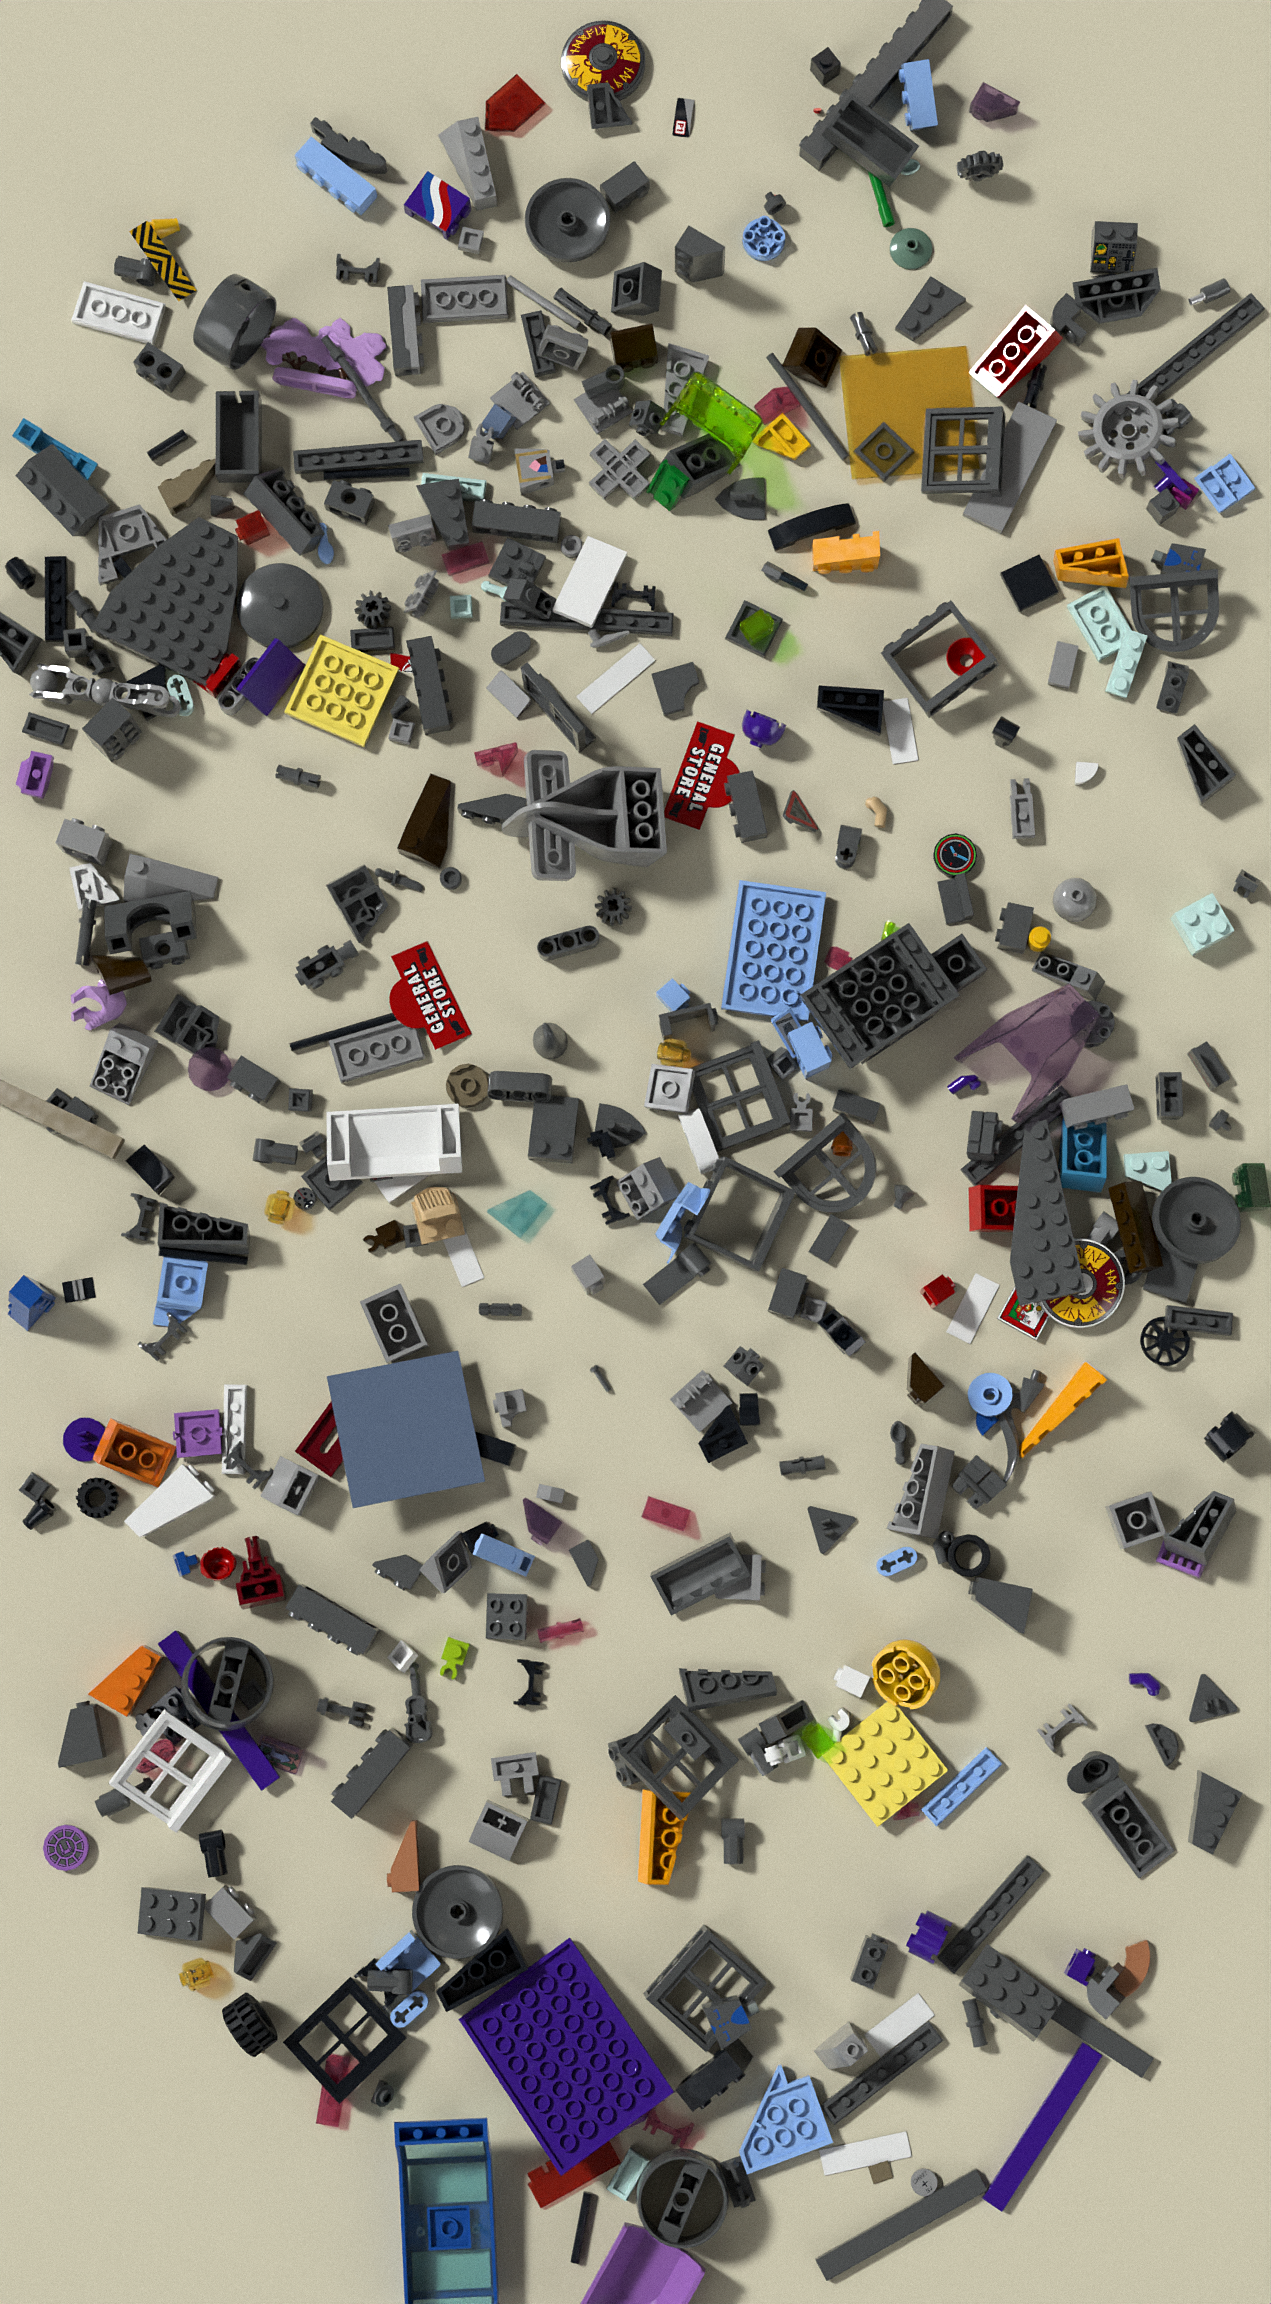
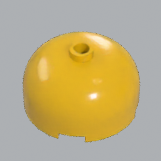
M907 1639L893 1641L886 1645L872 1661L873 1684L878 1693L894 1706L901 1705L910 1707V1709L922 1707L938 1689L940 1683L939 1664L933 1653L919 1642Z

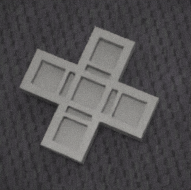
M606 439L590 452V457L603 470L589 482V486L603 500L618 486L633 500L649 487L650 483L637 469L650 458V453L636 439L621 453Z

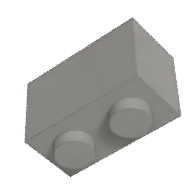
M225 1885L205 1904V1910L233 1939H236L256 1919L253 1915L255 1910L248 1903L243 1904L238 1899L240 1895L232 1886L228 1888Z

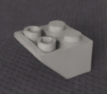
M660 1157L641 1164L616 1182L637 1220L669 1204L680 1194Z
M280 1456L261 1497L295 1515L301 1516L320 1475Z
M487 1800L468 1842L510 1861L529 1819Z

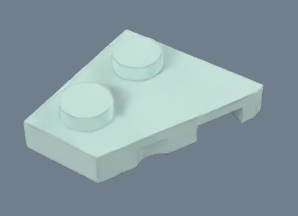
M1169 1151L1123 1155L1126 1178L1133 1181H1142L1143 1185L1161 1191L1172 1183Z

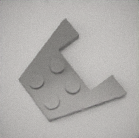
M140 504L99 517L98 582L100 586L118 580L112 562L113 558L151 546L157 548L167 540Z

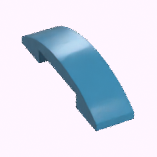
M25 418L22 419L12 435L13 438L36 454L51 444L54 445L87 480H89L98 463L80 452L73 451L47 435L41 428Z

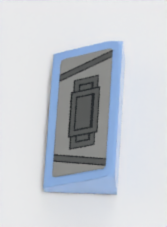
M789 1008L771 1018V1022L791 1057L795 1058L797 1056L787 1035L788 1032L801 1027L792 1009Z

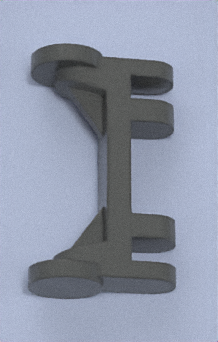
M337 254L336 280H340L341 272H343V279L346 281L349 279V273L365 275L366 283L370 282V275H372L373 283L377 284L380 258H376V262H373L367 268H356L347 265L343 258H341V254Z
M131 1193V1197H134V1200L137 1201L140 1215L137 1225L130 1231L121 1233V1236L147 1241L148 1237L140 1236V1232L149 1233L150 1231L149 1228L142 1227L145 1210L151 1212L155 1210V1207L147 1206V1202L156 1203L157 1200Z
M170 1312L166 1314L169 1317L168 1331L158 1342L147 1344L140 1341L138 1343L139 1347L146 1353H149L156 1361L160 1358L154 1352L157 1350L161 1355L166 1353L161 1345L171 1334L178 1340L182 1337L176 1331L177 1328L183 1333L187 1332Z
M239 1441L223 1462L226 1464L233 1458L234 1461L229 1467L233 1470L238 1464L251 1474L246 1480L248 1484L254 1479L257 1480L252 1487L256 1489L263 1480L270 1476L273 1469L270 1468L268 1471L253 1470L242 1459L240 1447L242 1442Z

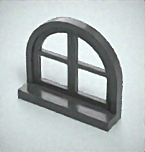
M1218 569L1129 577L1133 623L1138 633L1147 635L1146 642L1151 646L1167 652L1186 651L1202 643L1213 631L1219 615ZM1207 584L1208 609L1179 612L1178 587ZM1170 588L1171 612L1143 615L1141 590ZM1207 613L1206 620L1199 631L1193 636L1181 640L1180 616ZM1172 617L1173 641L1164 640L1156 636L1147 627L1144 619Z
M841 1113L773 1172L778 1178L782 1177L790 1188L796 1191V1195L808 1206L819 1211L834 1213L853 1208L869 1194L875 1182L877 1165L874 1152L868 1141L846 1115ZM843 1131L859 1151L837 1168L823 1152L822 1148ZM862 1154L865 1173L860 1187L856 1190L841 1171ZM816 1155L831 1175L810 1192L794 1172ZM835 1177L850 1196L842 1200L830 1201L821 1199L814 1194Z

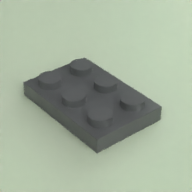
M141 1887L137 1934L194 1941L202 1940L206 1894Z

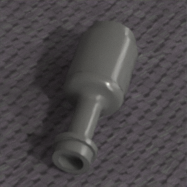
M150 1776L143 1778L144 1782L135 1787L142 1792L147 1791L153 1784ZM113 1789L100 1795L99 1799L95 1800V1804L101 1817L106 1815L109 1817L129 1807L130 1798L117 1789Z

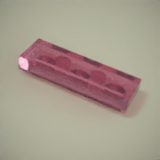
M332 2053L326 2059L325 2072L336 2084L348 2074L351 2056ZM323 2086L316 2124L339 2127L343 2101L338 2104Z

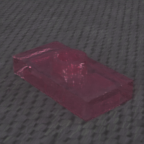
M482 541L442 554L448 576L489 564Z

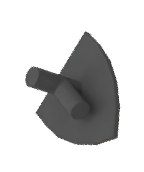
M764 477L747 478L734 482L726 487L715 498V501L732 515L743 519L765 520Z
M599 1103L595 1131L603 1130V1133L608 1131L613 1149L627 1146L646 1134L639 1121L627 1111L616 1106ZM602 1141L593 1143L592 1146L599 1147L598 1145L602 1144Z

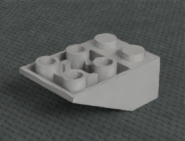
M119 1022L109 1031L89 1087L129 1105L153 1058L158 1040Z

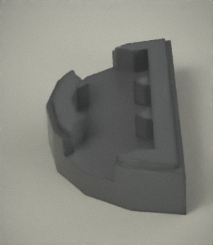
M1152 1723L1144 1725L1165 1767H1167L1174 1761L1177 1754L1178 1741L1171 1729L1162 1724Z

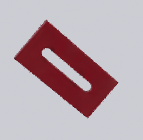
M332 1401L295 1450L297 1454L329 1477L334 1475L343 1462L339 1437L327 1453L320 1451L322 1444L336 1427Z

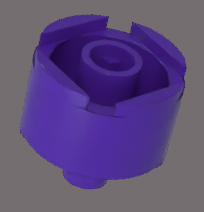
M927 1910L926 1914L921 1912L916 1922L919 1929L916 1935L911 1933L906 1946L910 1948L909 1953L934 1964L935 1960L931 1957L933 1954L938 1955L949 1932L945 1930L946 1925L951 1927L952 1922Z

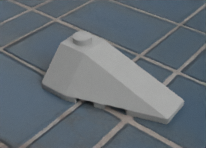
M130 854L125 872L123 901L131 902L190 890L193 901L214 899L218 877L159 860Z

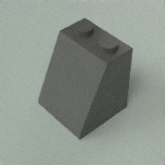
M975 1577V1581H970L968 1594L972 1595V1601L1014 1632L1024 1634L1032 1588Z

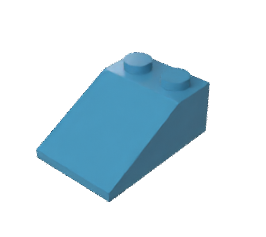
M1063 1118L1058 1159V1171L1062 1188L1101 1193L1107 1178V1123L1095 1125V1122L1087 1123L1088 1127L1075 1130L1074 1127L1066 1128Z

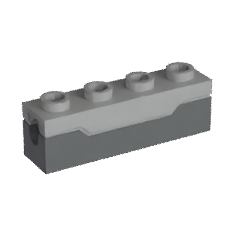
M413 285L387 287L395 376L421 374L420 367L424 366L423 353L419 354V346H423L422 334L417 333V326H421L420 312L416 313L415 307L419 305L418 292H414Z

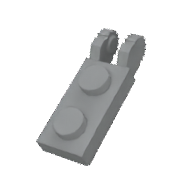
M1024 778L1023 781L1024 794H1017V782L1015 779H1010L1012 839L1035 838L1033 798L1030 792L1029 778Z

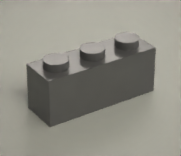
M753 770L727 776V783H724L726 796L730 795L732 801L729 804L731 817L735 816L737 824L733 825L736 838L740 837L741 843L767 838V829Z

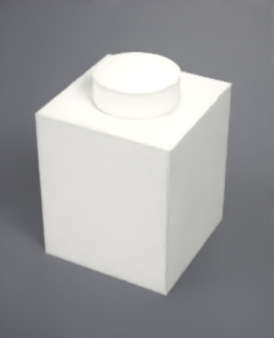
M846 1665L843 1666V1669L839 1667L833 1680L837 1681L835 1686L860 1698L870 1679L869 1676Z

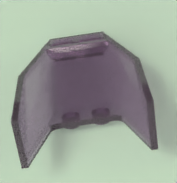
M1067 984L1005 1014L957 1054L954 1059L963 1063L971 1054L995 1043H1001L1026 1068L1032 1077L1011 1118L1014 1122L1020 1123L1068 1077L1100 1015L1070 984Z

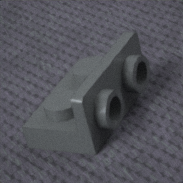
M637 1733L608 1743V1754L611 1760L614 1761L616 1777L622 1786L641 1781L617 1756L618 1752ZM642 1744L634 1754L654 1774L644 1744Z

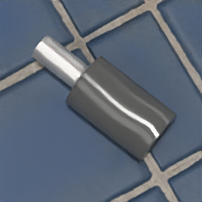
M1223 278L1200 289V294L1188 299L1189 304L1192 306L1201 301L1207 304L1230 293L1229 284Z

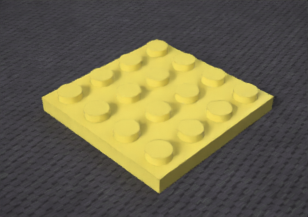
M319 635L284 712L289 716L365 747L398 675L399 668L328 637Z
M889 1702L883 1704L841 1738V1742L834 1743L821 1754L877 1827L948 1772V1769L901 1709Z

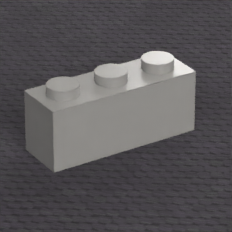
M1127 1084L1068 1098L1059 1103L1066 1128L1074 1127L1075 1130L1088 1127L1087 1123L1095 1122V1125L1108 1122L1107 1118L1115 1117L1116 1120L1126 1118L1128 1113L1134 1110Z
M590 1254L571 1266L573 1274L586 1294L591 1292L594 1295L604 1289L605 1277Z

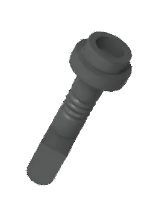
M324 1697V1699L319 1698L316 1712H321L320 1715L325 1716L327 1711L349 1716L348 1724L364 1727L365 1722L356 1720L357 1716L366 1718L367 1713L360 1712L358 1709L359 1707L368 1709L369 1704L353 1701L351 1708L328 1703L329 1698Z

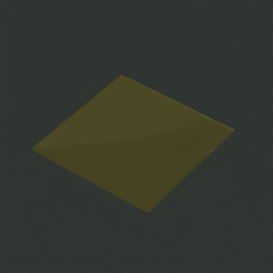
M966 346L871 354V356H866L865 354L839 356L852 480L880 477L854 450L883 422L914 450L889 477L922 474L926 409L973 407ZM960 420L937 421L936 447L959 446ZM965 420L964 446H977L974 420ZM884 428L860 450L884 474L907 452ZM886 442L892 446L893 452L888 459H880L876 455L875 449L879 443ZM881 445L878 448V454L886 457L890 454V448L886 445ZM978 454L963 455L962 470L980 469ZM958 455L935 456L934 473L958 470Z

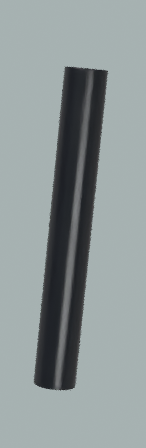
M583 2192L571 2263H580L593 2194L591 2192Z

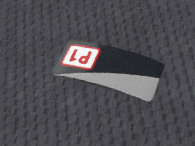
M677 99L673 136L689 137L694 100Z

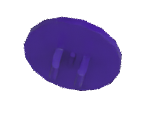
M79 1418L72 1421L63 1434V1445L66 1452L78 1461H92L105 1428L99 1421L92 1418Z

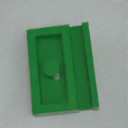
M665 459L661 462L646 492L653 494V498L668 511H671L678 502L690 478L674 465L668 464V460Z

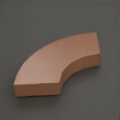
M1147 1940L1125 1947L1126 1958L1123 1966L1125 1969L1113 1982L1115 1988L1125 1997L1132 1994L1141 1985L1148 1972L1150 1951Z

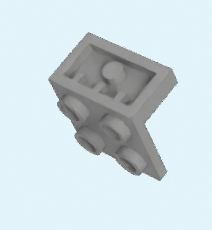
M430 514L388 525L395 552H407L412 547L419 545L421 547L430 546L434 541H437Z

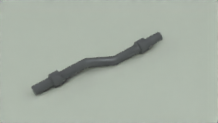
M328 335L324 336L321 341L330 351L329 355L334 362L339 363L355 384L365 403L380 421L382 429L388 432L395 442L403 441L404 439L396 430L394 422L390 417L387 418L374 401L358 374L345 359V354L341 348L336 347Z

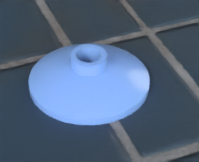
M996 1373L979 1375L971 1382L968 1389V1400L971 1407L977 1413L984 1416H996L1003 1413L1010 1406L1013 1397L1012 1388L1008 1380ZM994 1394L995 1398L988 1400L987 1395Z

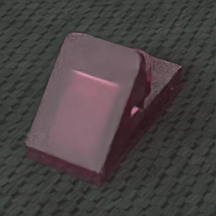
M515 742L474 752L477 766L489 767L494 765V762L499 761L503 777L517 755L518 747Z

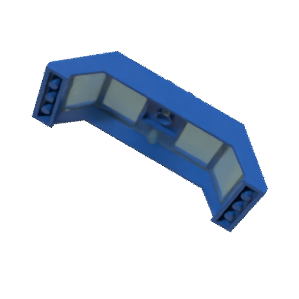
M487 2117L394 2122L395 2147L399 2167L405 2304H499L493 2163Z

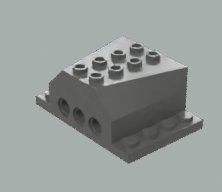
M908 923L802 993L799 997L849 1069H851L860 1062L863 1065L933 1018L942 1007L959 997V993L913 927Z

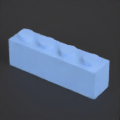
M310 137L295 154L297 168L304 174L309 173L314 182L320 187L325 186L330 195L336 200L340 198L345 202V206L354 213L356 211L359 215H362L377 198L374 186L313 137Z

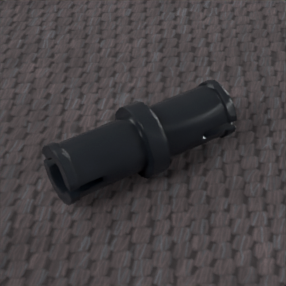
M1042 363L1033 368L1031 379L1027 382L1028 390L1023 404L1028 406V403H1030L1029 407L1031 408L1037 407L1040 391L1044 388L1043 379L1047 366L1043 364L1041 368Z

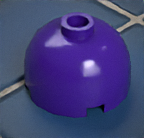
M746 709L742 721V731L746 737L751 739V745L762 748V745L770 746L781 739L787 726L786 724L781 723V726H779V723L776 722L777 720L755 711L753 715H750L751 711Z

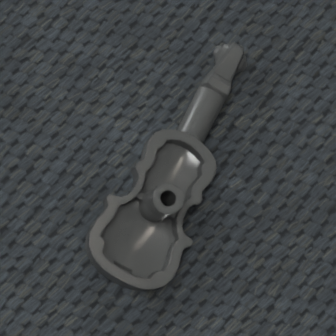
M413 1662L409 1667L412 1696L405 1701L406 1714L409 1717L408 1723L404 1724V1726L406 1727V1738L408 1741L422 1743L429 1741L433 1732L431 1728L432 1722L428 1721L426 1716L428 1712L427 1699L421 1695L420 1675L417 1671L419 1665L416 1662Z

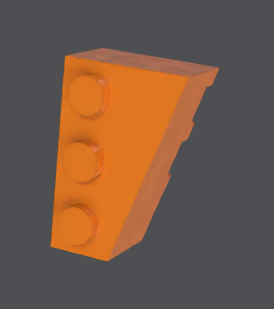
M146 1645L140 1646L88 1695L126 1717L131 1716L165 1656Z

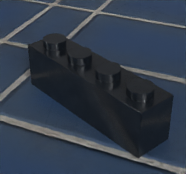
M507 1928L444 1985L439 1987L436 1993L445 2011L448 2012L527 1971L529 1965L518 1943Z

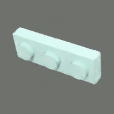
M1129 629L1125 630L1105 692L1127 698L1147 635Z

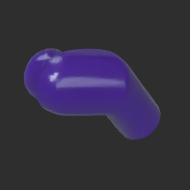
M964 1075L957 1078L947 1087L954 1095L968 1085L971 1090H976L981 1086V1082L976 1075Z

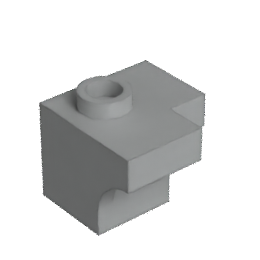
M523 1389L495 1393L496 1399L493 1400L495 1413L499 1412L503 1428L512 1426V1420L517 1414L527 1412Z

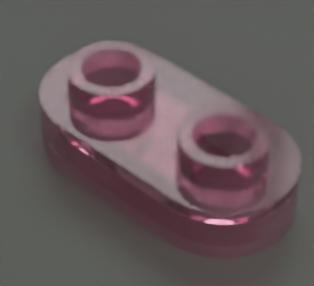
M167 1739L154 1743L150 1749L167 1762H170L176 1754L175 1746ZM144 1757L135 1770L138 1773H147L158 1768V1766Z

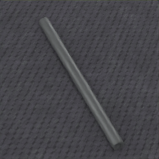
M774 353L769 354L766 359L841 460L846 459L849 456L846 450Z

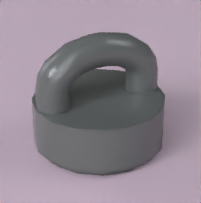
M1220 1109L1211 1119L1209 1127L1215 1131L1220 1127L1230 1131L1231 1125L1226 1121L1229 1114Z

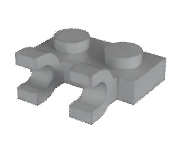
M536 1752L491 1758L494 1781H501L502 1796L512 1795L510 1779L523 1777L525 1793L535 1792L532 1776L539 1775Z

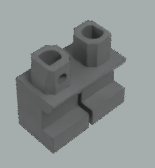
M975 1455L958 1473V1478L952 1485V1488L959 1495L968 1487L974 1492L966 1501L974 1510L984 1503L988 1504L992 1498L1007 1486L994 1471H991L977 1485L991 1470L978 1455Z

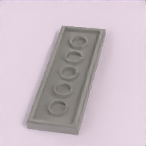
M1018 401L1005 428L1001 497H993L991 493H973L962 516L1002 533L1057 419ZM986 468L980 480H985Z

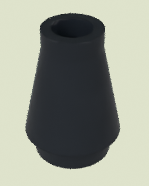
M47 1498L38 1499L22 1522L28 1529L32 1530L40 1523L52 1517L56 1508Z

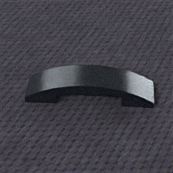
M849 503L818 509L785 521L769 529L768 534L774 551L795 545L796 541L832 529L837 531L855 525L856 521Z

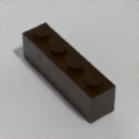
M1142 1181L1122 1182L1108 1188L1129 1272L1144 1273L1163 1267Z

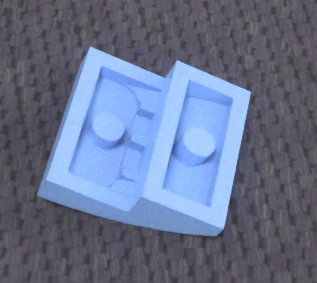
M1231 454L1214 466L1211 465L1194 478L1218 513L1231 507L1256 489Z

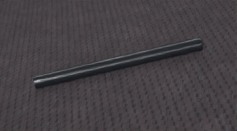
M389 1013L289 1043L291 1051H296L397 1021L393 1013Z

